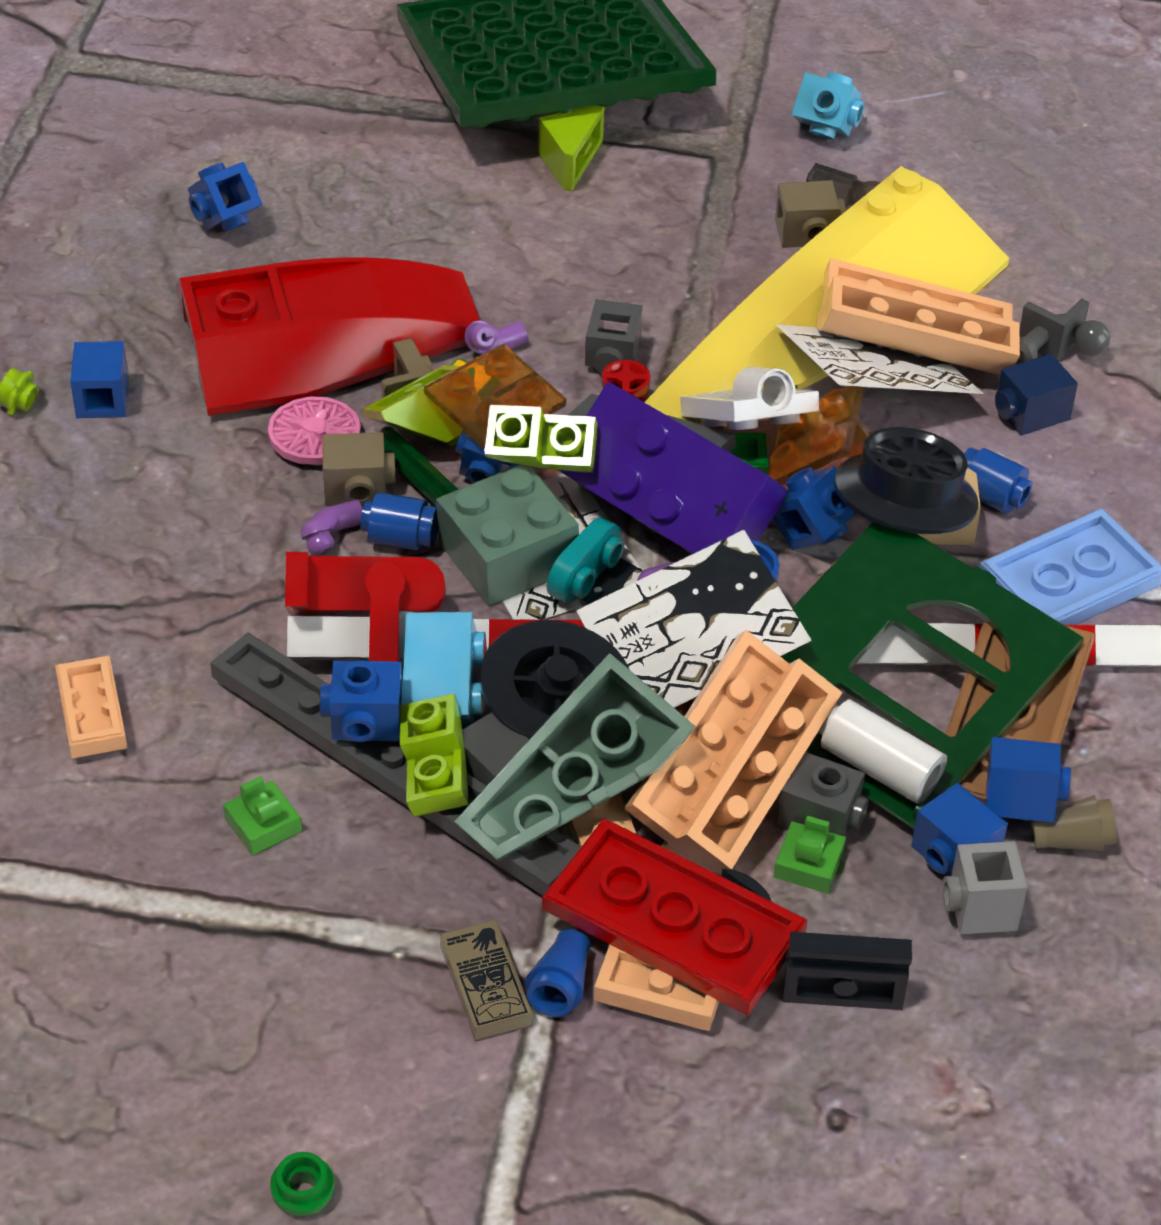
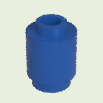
M970 447L965 451L967 467L977 473L980 502L1005 514L1009 513L1014 507L1020 509L1026 503L1033 487V482L1028 480L1029 469L986 448H982L979 451Z
M377 492L373 502L366 501L363 506L361 531L368 532V540L373 544L417 551L422 546L432 548L438 533L437 507L428 505L425 499Z

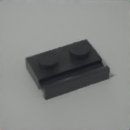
M790 931L783 981V1002L903 1010L909 979V965L912 963V940Z

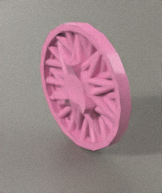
M310 396L292 400L277 409L271 416L268 426L269 441L272 448L278 454L290 461L310 465L323 464L322 434L361 433V423L356 412L347 404L329 397Z

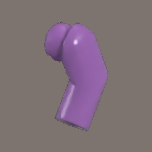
M474 321L467 327L464 335L468 348L486 358L494 357L528 343L526 329L520 321L499 329L485 321Z
M357 499L323 508L316 512L302 526L301 539L306 540L307 549L311 554H321L333 548L335 542L331 533L361 525L363 508L360 501Z

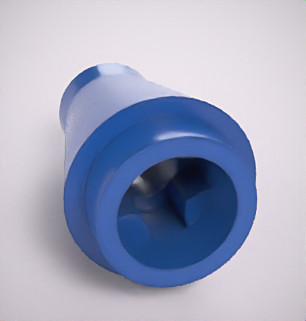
M573 929L559 932L555 942L526 976L527 999L530 1005L541 1014L550 1017L565 1016L581 1003L587 955L591 947L589 939L583 933Z

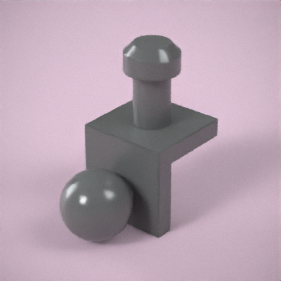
M1082 298L1066 314H1054L1031 302H1027L1023 307L1019 328L1020 356L1016 364L1035 359L1038 353L1043 356L1052 353L1059 361L1075 345L1081 353L1088 356H1097L1103 353L1110 344L1111 336L1109 329L1100 321H1086L1090 302Z

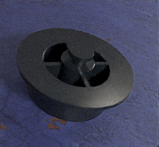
M889 427L874 431L866 438L862 454L850 457L841 463L837 468L834 478V486L838 496L854 512L874 523L903 532L943 534L959 530L973 521L979 504L976 492L964 479L968 466L964 453L949 440L934 433L915 428Z
M557 620L532 621L507 630L490 645L483 658L480 670V686L485 702L495 717L508 729L526 736L530 740L609 653L628 669L629 667L622 655L610 642L585 627Z

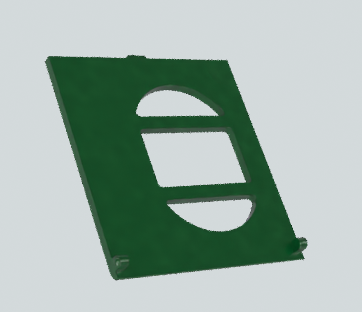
M872 522L792 607L812 641L780 657L789 664L797 659H801L836 688L842 689L896 726L947 755V763L940 780L931 794L919 804L865 773L862 795L914 829L917 811L957 782L961 784L990 751L992 737L1001 738L1079 649L1083 644L1084 637L997 584L996 577L980 567L971 568L916 533L894 530ZM926 606H947L967 611L981 618L1002 639L1009 656L1010 670L1007 672L1001 671L916 617L909 610ZM890 626L898 627L995 690L955 736L950 737L849 671ZM818 732L805 751L861 771L821 747L822 734Z

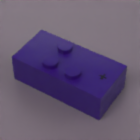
M607 381L586 415L588 417H595L598 423L593 473L558 470L692 554L742 530H745L750 540L759 541L789 493L786 488L767 474Z

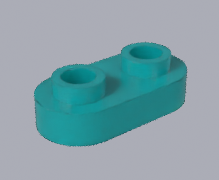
M601 517L594 519L556 559L548 576L547 593L567 604L573 603L578 597L581 599L586 597L591 591L595 579L607 567H614L622 556L625 542L621 539L622 531L620 526Z

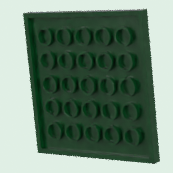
M421 0L397 4L399 23L460 127L483 128L488 126L490 122L508 119L525 121L531 119L533 115L550 112L569 113L576 108L593 105L611 107L616 105L618 101L636 98L640 100H653L658 98L660 94L672 92L695 93L703 87L716 85V68L662 0Z

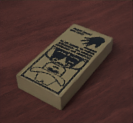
M497 920L440 934V948L474 1040L531 1026L532 1010Z

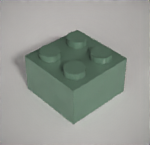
M516 466L436 498L439 544L488 607L546 583L556 559L579 535V524L530 466Z

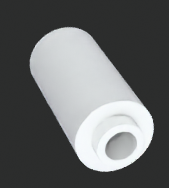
M851 699L846 700L840 706L835 704L818 733L822 734L821 747L916 804L923 802L931 794L940 780L947 763L946 754Z

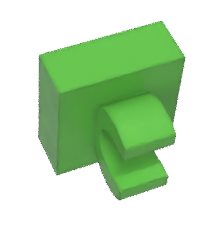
M261 776L240 786L241 796L223 804L225 820L252 856L302 832L300 815L273 780L265 783Z
M807 816L805 825L792 821L776 859L773 878L828 894L845 850L846 837L829 832L830 822L810 816Z

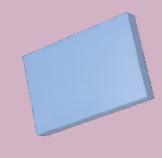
M1103 508L980 562L979 565L981 569L990 572L996 577L997 584L1063 625L1079 624L1161 585V564Z

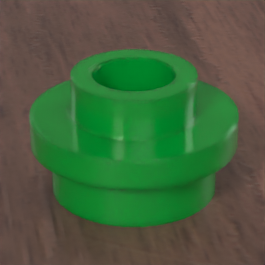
M296 1152L288 1155L279 1163L271 1176L270 1189L273 1201L284 1212L296 1216L310 1215L320 1211L330 1202L334 1194L335 1182L331 1168L320 1157L310 1152ZM301 1183H308L313 1186L305 1191L292 1190Z

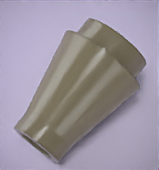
M1092 795L1056 808L1054 823L1030 820L1035 849L1050 847L1103 851L1104 845L1117 844L1116 822L1110 799L1097 800L1096 796Z

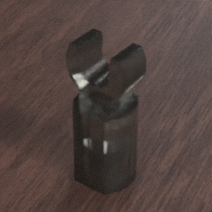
M818 163L814 164L806 179V182L832 180L837 199H844L845 208H848L849 205L853 206L881 183L878 181L862 182L858 180L857 175Z

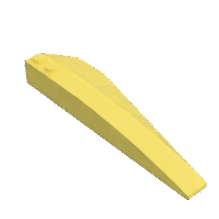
M900 166L797 251L755 289L689 354L645 403L663 414L701 424V418L681 416L680 396L733 390V382L737 374L747 367L783 369L793 379L795 389H804L828 377L829 375L780 330L776 324L817 327V315L823 301L824 272L830 258L975 295L1009 265L1010 258L939 184Z

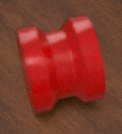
M627 359L617 360L609 363L603 369L601 376L603 388L607 381L643 402L649 398L647 391L649 390L651 376L649 370L643 364Z

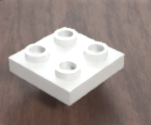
M747 367L737 374L733 382V390L680 396L681 416L701 418V425L708 427L728 425L730 430L758 428V421L770 420L771 424L800 422V413L819 411V391L795 389L794 381L789 373L783 369Z

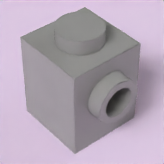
M1016 841L957 845L952 875L945 876L943 879V900L947 912L955 911L960 935L1018 931L1028 887Z

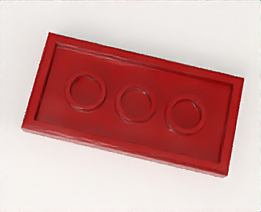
M603 818L542 896V910L747 1016L786 962L790 931L806 932L808 922L807 919Z

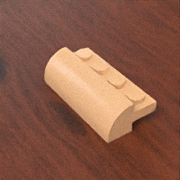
M830 258L824 272L823 301L816 321L819 331L996 375H1001L1002 369L1016 364L1020 356L1019 322L1013 321V304Z
M745 630L737 635L684 716L696 726L694 732L657 772L642 780L624 809L665 840L661 847L713 873H722V868L732 870L842 692L801 659H797L789 664L754 635Z

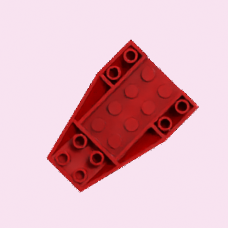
M368 257L297 260L181 277L176 284L184 322H189L197 354L199 381L208 416L283 405L292 400L310 396L317 397L393 371V342L412 338L421 356L427 355L429 358L466 346L465 330L471 323L480 320L463 272L409 260Z

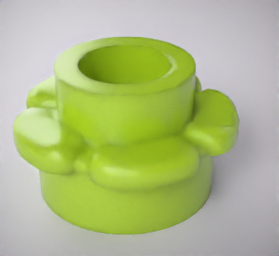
M11 368L0 383V405L8 409L7 414L14 415L18 409L26 412L33 405L39 391V386L33 383L34 373L29 370L23 373L15 368Z

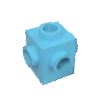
M805 72L791 115L799 123L810 126V133L834 140L835 134L849 137L852 126L857 127L861 121L865 103L861 100L862 94L852 85L853 79L834 72H828L827 78Z

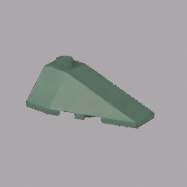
M609 653L454 822L494 859L500 861L657 772L694 732L696 726Z

